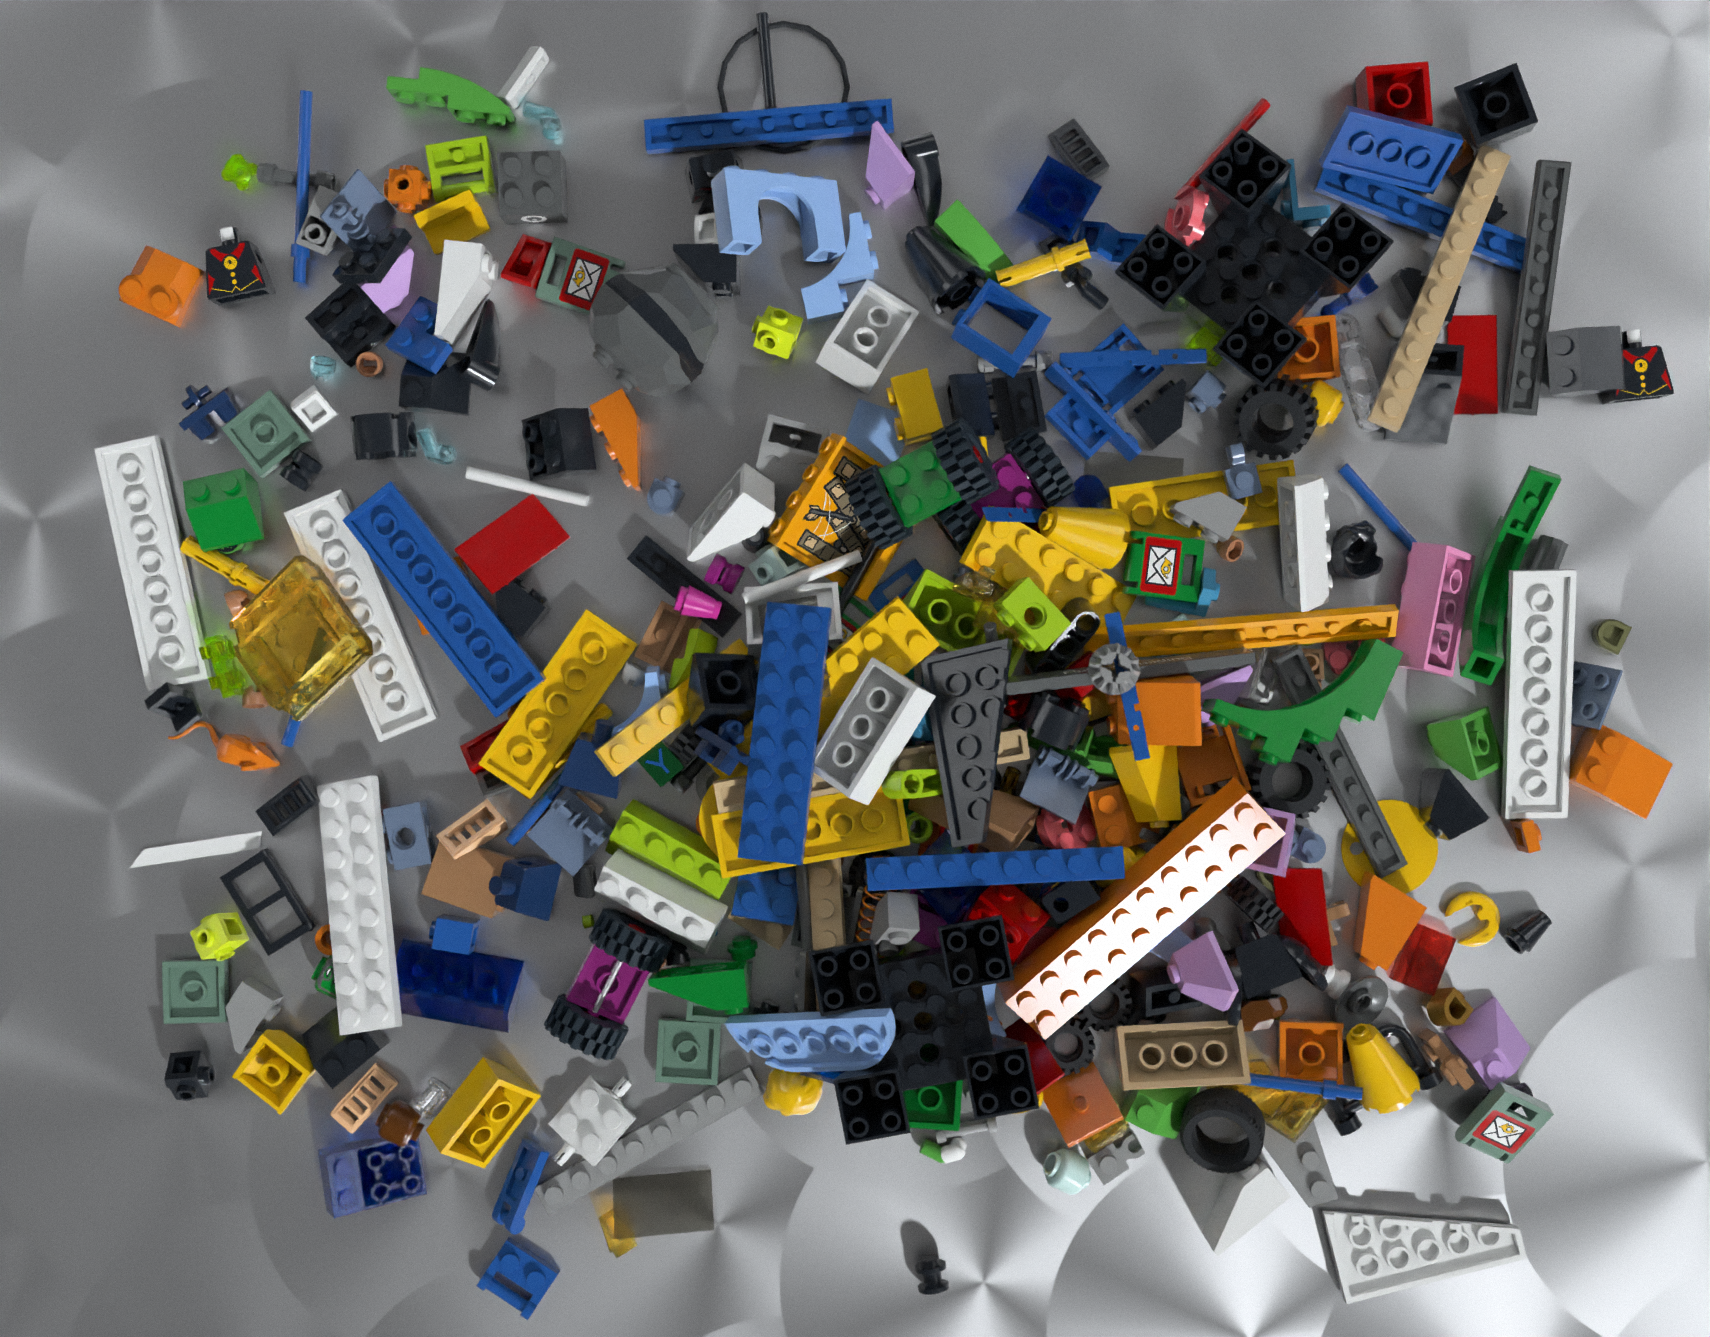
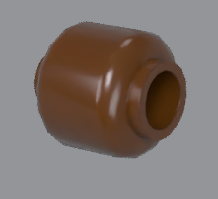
M396 1100L392 1104L387 1102L375 1123V1126L379 1127V1136L399 1147L406 1146L410 1140L416 1142L425 1125L420 1123L422 1118L421 1110L402 1100Z

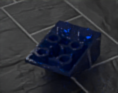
M383 1138L347 1142L318 1150L326 1211L333 1218L427 1194L419 1138L416 1142L410 1140L404 1147H399Z

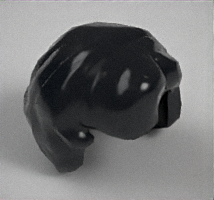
M1363 520L1359 523L1344 525L1336 531V535L1332 538L1330 561L1333 570L1338 576L1356 580L1366 579L1381 572L1384 560L1376 554L1378 549L1374 539L1376 529L1370 522Z

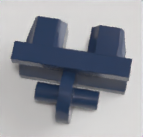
M189 385L185 388L189 397L181 402L186 410H189L194 405L198 408L183 418L178 424L184 431L189 428L200 440L205 439L216 430L206 415L214 410L222 421L227 423L240 413L231 399L234 394L227 387L209 401H206L205 397L212 393L208 385H205L200 390H197L193 385Z
M731 719L720 724L718 736L699 725L695 734L700 736L702 740L693 752L695 755L728 776L732 774L739 762L748 766L751 757L735 747L744 741V726L739 721Z

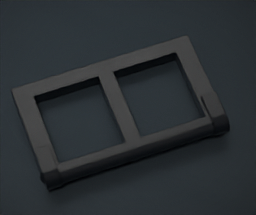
M268 848L260 850L259 853L220 877L268 956L305 933L311 932L316 927L272 858ZM264 862L280 890L251 908L234 880ZM286 897L302 925L272 943L257 919L256 914L281 898Z

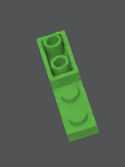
M420 67L419 79L387 77L386 89L400 103L414 104L416 100L426 101L428 105L433 107H445V104H447V108L453 117L464 123H474L476 119L486 120L488 124L499 127L505 126L506 123L515 124L516 117L511 109L498 97L485 88L457 75Z

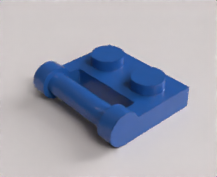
M508 1237L476 1286L483 1291L485 1289L489 1290L521 1312L520 1316L528 1320L560 1270L511 1237ZM498 1271L531 1293L532 1297L530 1300H526L493 1278Z

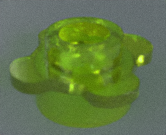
M234 154L226 162L221 176L226 182L231 181L236 184L237 189L240 191H246L250 187L249 182L253 176H257L258 166L255 163L245 161L241 154ZM239 170L243 171L241 175H238Z

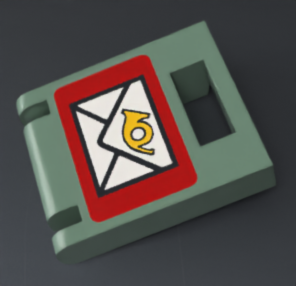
M554 236L535 297L589 316L591 305L599 289L609 279L621 274L611 270V267L624 269L626 262ZM556 256L566 260L558 287L548 284Z
M1499 1082L1456 1130L1455 1138L1462 1144H1466L1475 1150L1508 1164L1554 1113L1547 1103L1503 1082ZM1513 1102L1522 1105V1109L1527 1117L1508 1108Z

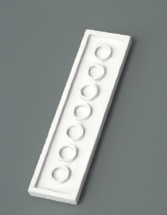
M154 435L95 448L94 451L147 691H155L166 682L178 686L212 678L186 556L180 550L182 538L160 438Z
M340 489L284 512L376 737L379 742H383L436 720L439 717L375 562L342 521L353 512L345 490Z
M1574 569L1509 570L1501 816L1505 819L1568 818L1577 570Z
M370 775L318 785L317 794L320 799L318 805L340 1035L401 1027L402 1016L378 776Z

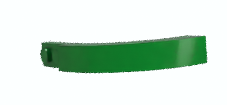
M1529 465L1505 515H1500L1482 556L1464 616L1459 648L1460 676L1491 686L1505 660L1502 641L1508 605L1509 570L1519 569L1528 545L1562 480L1558 474Z

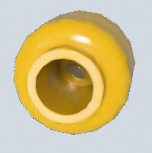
M1316 380L1310 387L1312 390L1310 397H1316L1318 404L1315 409L1319 410V417L1316 422L1317 426L1321 427L1327 423L1333 424L1345 402L1341 400L1342 392L1322 380Z

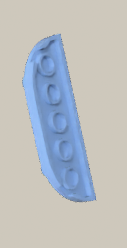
M891 1008L860 1009L822 1017L820 1011L730 1016L724 1023L732 1037L745 1051L749 1052L752 1049L758 1056L767 1059L765 1064L789 1072L857 1071L870 1068L881 1061L893 1043L896 1030L894 1014Z

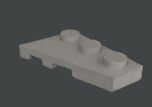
M1306 1107L1265 1120L1266 1129L1263 1146L1306 1205L1310 1208L1338 1199L1310 1109Z

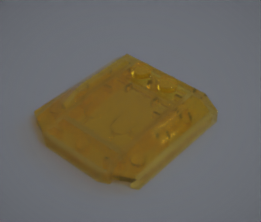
M304 555L295 556L229 622L230 630L235 629L238 645L234 646L237 659L268 704L278 711L284 710L293 716L291 719L295 721L305 720L373 655L372 640L320 566Z

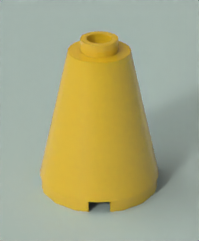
M1051 506L1042 512L1038 521L1042 536L1100 570L1113 568L1121 560L1127 548L1128 542H1124L1123 539L1125 531L1130 532L1129 520L1123 511L1117 509Z
M1361 1023L1352 1027L1347 1034L1346 1041L1355 1086L1363 1087L1362 1100H1359L1360 1104L1369 1112V1108L1377 1109L1379 1114L1394 1112L1407 1106L1413 1100L1411 1095L1415 1089L1418 1092L1420 1089L1417 1074L1375 1026Z

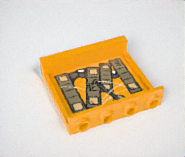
M835 433L826 437L819 447L820 454L814 464H810L805 469L802 475L803 482L798 490L792 492L786 501L787 508L781 518H777L769 529L770 536L767 539L768 542L810 568L859 550L860 554H862L870 538L867 536L865 528H862L858 516L854 514V507L848 499L850 496L846 493L847 486L845 482L847 479L875 464L881 468L885 467L846 441V437ZM903 540L885 550L878 549L854 596L867 601ZM856 564L824 577L832 582H838V585L843 588Z

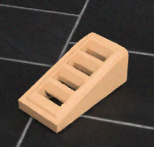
M486 799L438 833L436 838L450 855L457 859L498 837L508 830V826L503 816ZM488 818L491 823L486 825L483 820ZM475 824L481 829L478 832L472 828ZM466 830L471 837L466 839L461 832ZM456 836L461 844L456 847L449 838Z
M376 1062L330 1112V1115L348 1132L353 1134L399 1082ZM374 1076L386 1088L382 1091L369 1079ZM363 1086L366 1087L377 1098L373 1100L361 1088ZM355 1096L368 1108L366 1110L362 1109L352 1098ZM345 1106H346L351 1112H353V1113L358 1117V1119H357L353 1114H351V1113L345 1108Z

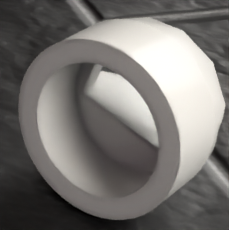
M626 661L622 669L621 678L625 684L628 683L629 679L633 680L631 687H637L644 682L646 669L638 664Z

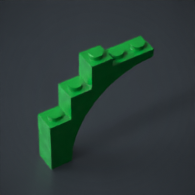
M1379 639L1362 640L1351 662L1341 674L1318 694L1298 704L1276 710L1262 711L1239 707L1220 699H1205L1201 711L1210 715L1209 720L1223 727H1227L1229 724L1238 729L1236 734L1252 740L1253 743L1250 749L1260 754L1258 758L1261 761L1274 766L1278 762L1290 763L1301 738L1316 745L1319 742H1332L1342 718L1356 724H1360L1361 721H1374L1404 652Z

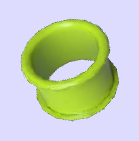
M592 914L582 916L584 929L594 927L595 921Z

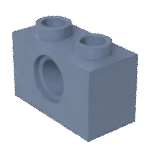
M427 800L382 809L383 833L388 835L390 845L386 849L389 863L394 865V870L431 864L436 852V845ZM405 827L411 829L414 834V840L411 844L406 843L402 839L401 834Z

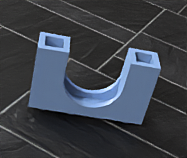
M738 166L724 167L711 180L719 253L748 256L762 243L758 215L759 200L762 199L780 202L793 213L800 227L804 261L832 263L846 251L837 180L824 179L822 176H797V174L792 172L783 174L769 173L766 169L744 170Z

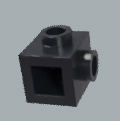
M202 1050L170 1053L164 1081L166 1087L171 1090L176 1100L191 1101L195 1098L208 1097L210 1084H213L215 1080V1070L207 1061Z

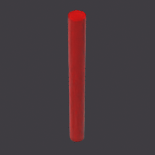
M1261 98L1182 187L1188 185L1198 188L1202 184L1199 179L1202 172L1241 129L1248 132L1271 107L1270 103L1266 99Z

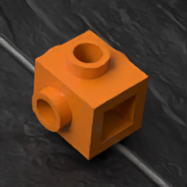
M400 165L399 169H389V179L384 181V195L397 211L416 213V210L423 211L428 209V200L432 196V186L429 179L418 167Z

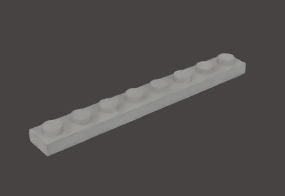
M749 1064L719 1081L717 1085L710 1086L620 1137L596 1166H592L583 1158L537 1184L535 1192L548 1215H551L760 1097L765 1091Z

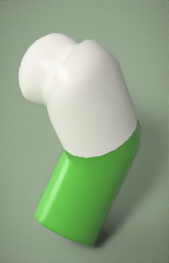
M954 1137L950 1144L940 1146L925 1138L919 1153L945 1164L961 1160L965 1155L964 1150L967 1144L965 1140L959 1137Z

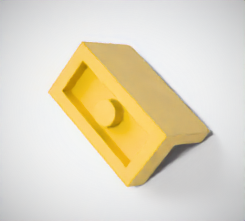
M470 189L413 215L418 227L425 233L435 255L443 253L444 240L468 242L491 230L477 197Z

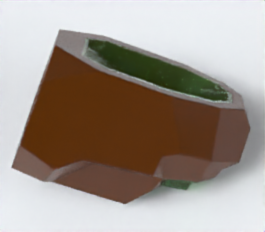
M1281 994L1241 1000L1239 1020L1243 1021L1244 1032L1269 1029L1274 1021L1280 1020L1282 1015L1285 1014V1011L1288 1009L1287 1000Z

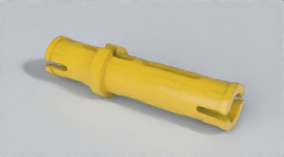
M1083 239L1058 249V246L1051 248L1052 252L1002 270H997L996 275L1000 282L999 285L1007 288L1057 269L1061 272L1065 270V266L1090 259L1091 255L1086 240Z
M192 535L189 538L187 537L180 547L183 554L229 579L230 584L241 586L259 598H263L271 588L272 582L250 570L249 565L244 562L238 563L217 550L203 552L197 538Z

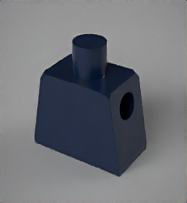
M597 719L593 734L580 733L561 774L558 785L617 799L622 787V772L618 776L613 777L594 752L612 738L614 723Z
M543 856L506 860L503 864L501 875L493 876L489 882L490 892L496 895L495 904L520 914L549 921L562 866L556 861Z

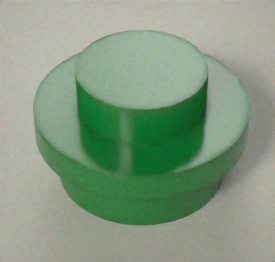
M747 935L737 936L727 945V952L731 954L733 960H748L756 956L755 950L758 948V942Z

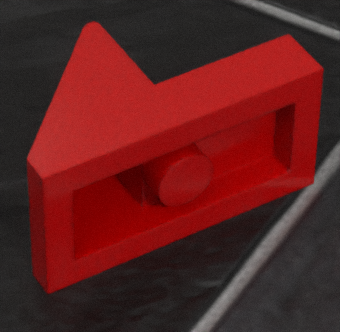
M523 234L504 266L501 278L537 290L541 279V271L545 266L552 243Z

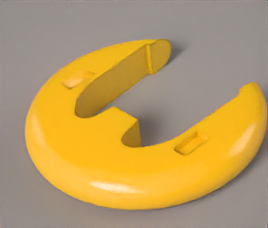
M1475 891L1459 894L1451 900L1445 911V917L1467 906L1479 905V909L1474 914L1477 920L1486 919L1484 927L1467 938L1457 941V943L1468 947L1486 944L1496 935L1500 926V913L1495 902L1487 895Z

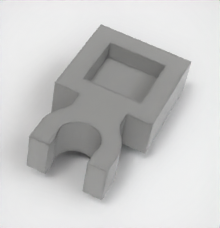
M1131 1131L1122 1137L1118 1145L1115 1146L1109 1140L1085 1156L1103 1185H1106L1129 1169L1126 1163L1128 1159L1139 1158L1145 1154L1141 1145L1134 1150L1128 1149V1144L1136 1139Z

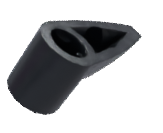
M932 132L901 141V150L903 156L915 171L913 188L927 226L932 227L938 218L940 210L942 179L937 143Z
M490 299L484 303L459 371L461 379L486 391H490L493 388L500 373V366L498 365L500 329L493 301Z

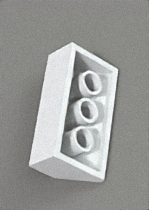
M1316 474L1277 478L1283 600L1300 612L1309 611L1329 602V592H1332L1333 589L1332 577L1328 573L1327 562L1331 560V548L1329 543H1326V531L1330 528L1328 513L1325 512L1324 500L1328 499V486L1326 481H1323V477Z
M872 657L818 743L815 754L814 773L848 798L869 805L936 696Z
M620 849L604 865L594 889L596 899L704 956L708 953L728 909L727 905Z

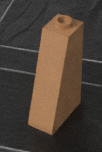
M993 789L987 842L979 843V845L993 852L1014 851L1033 830L1040 807L1024 798ZM943 794L910 799L908 809L949 829Z

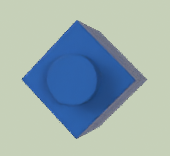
M442 914L437 917L436 921H432L430 926L429 939L433 940L431 949L469 955L476 947L480 920Z

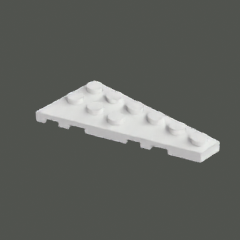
M1321 1210L1343 1300L1346 1304L1527 1259L1521 1231L1516 1225Z

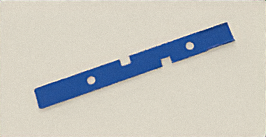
M1206 348L1160 349L1159 355H1152V350L1060 353V365L1066 368L1124 366V361H1131V366L1207 363ZM1177 354L1178 358L1173 359L1172 355ZM1101 356L1103 361L1099 362L1097 358Z
M982 507L986 520L993 522H1038L1042 512L1047 510L1026 508L1027 513H1024L1022 508Z
M1120 612L1105 614L1110 644L1119 643L1127 647ZM1116 656L1114 659L1116 674L1127 671L1123 667L1118 666ZM1134 685L1129 691L1121 694L1134 759L1138 761L1148 759L1150 755L1141 710L1135 711L1134 704L1139 703L1136 686ZM1134 725H1138V726H1139V730H1138V731H1135V730L1133 729V726H1134Z

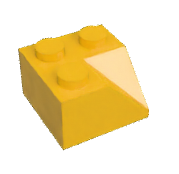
M925 368L890 378L891 387L886 388V393L890 406L896 405L898 416L894 418L893 423L897 440L904 439L905 447L933 440L931 438L932 433L941 429L943 424L928 369Z

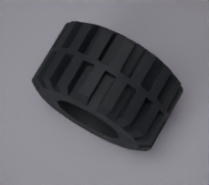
M1283 374L1281 379L1277 378L1276 375L1264 389L1256 383L1248 388L1237 404L1238 407L1233 417L1237 419L1233 424L1234 431L1240 430L1237 438L1240 443L1246 441L1245 449L1248 452L1254 449L1258 451L1257 457L1263 458L1267 454L1269 455V460H1276L1279 455H1281L1282 459L1290 457L1292 452L1297 454L1301 451L1303 445L1307 444L1316 428L1319 410L1315 409L1318 404L1316 397H1310L1312 393L1310 387L1307 386L1303 389L1300 386L1303 382L1302 380L1296 378L1295 382L1289 380L1290 375ZM1269 403L1284 406L1293 418V427L1287 430H1274L1268 427L1261 419L1260 407Z
M1298 743L1291 762L1295 763L1302 773V785L1295 795L1284 799L1275 793L1272 786L1273 774L1283 763L1278 762L1276 766L1270 765L1258 758L1259 753H1254L1251 757L1254 760L1251 765L1247 764L1246 771H1249L1248 780L1252 789L1250 794L1262 807L1296 814L1295 820L1296 818L1305 819L1310 817L1308 813H1316L1320 809L1318 804L1320 802L1325 803L1328 798L1324 795L1325 790H1330L1331 783H1327V777H1331L1330 770L1324 768V765L1327 763L1324 758L1318 757V752L1315 749Z

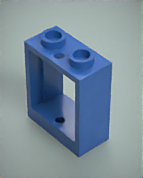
M989 278L982 288L977 285L968 299V302L971 304L967 310L961 308L952 321L955 329L951 338L1014 378L1044 335L1052 318ZM985 303L1029 330L1013 354L969 327Z

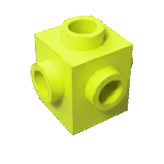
M768 305L763 316L757 315L754 321L752 333L756 334L753 347L761 349L768 354L788 359L796 345L803 318L790 314L784 309Z
M238 912L216 913L206 916L200 921L201 925L190 932L195 948L202 960L216 958L217 961L228 959L235 954L234 950L249 940Z

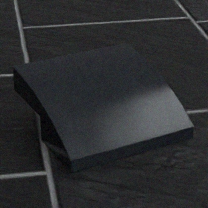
M341 284L305 317L320 337L333 348L350 368L356 364L360 354L370 351L396 327L358 284Z

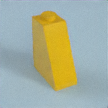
M1132 745L1109 748V755L1136 822H1150V828L1169 827V821L1182 820L1177 746L1148 745L1150 758L1138 761L1134 759Z

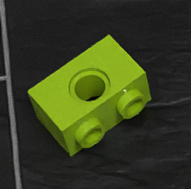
M1029 577L1018 579L992 605L998 612L996 614L997 618L1006 627H1012L1020 635L1018 637L1019 642L1029 651H1045L1071 625V622ZM1027 608L1035 616L1032 625H1029L1024 619V613Z

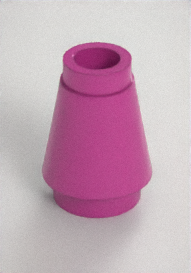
M690 585L688 588L680 586L673 610L679 611L680 615L717 619L722 602Z

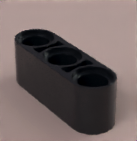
M1076 597L1071 599L1060 612L1071 622V625L1045 651H1027L1025 662L1031 674L1065 670L1100 626L1099 616L1087 599Z

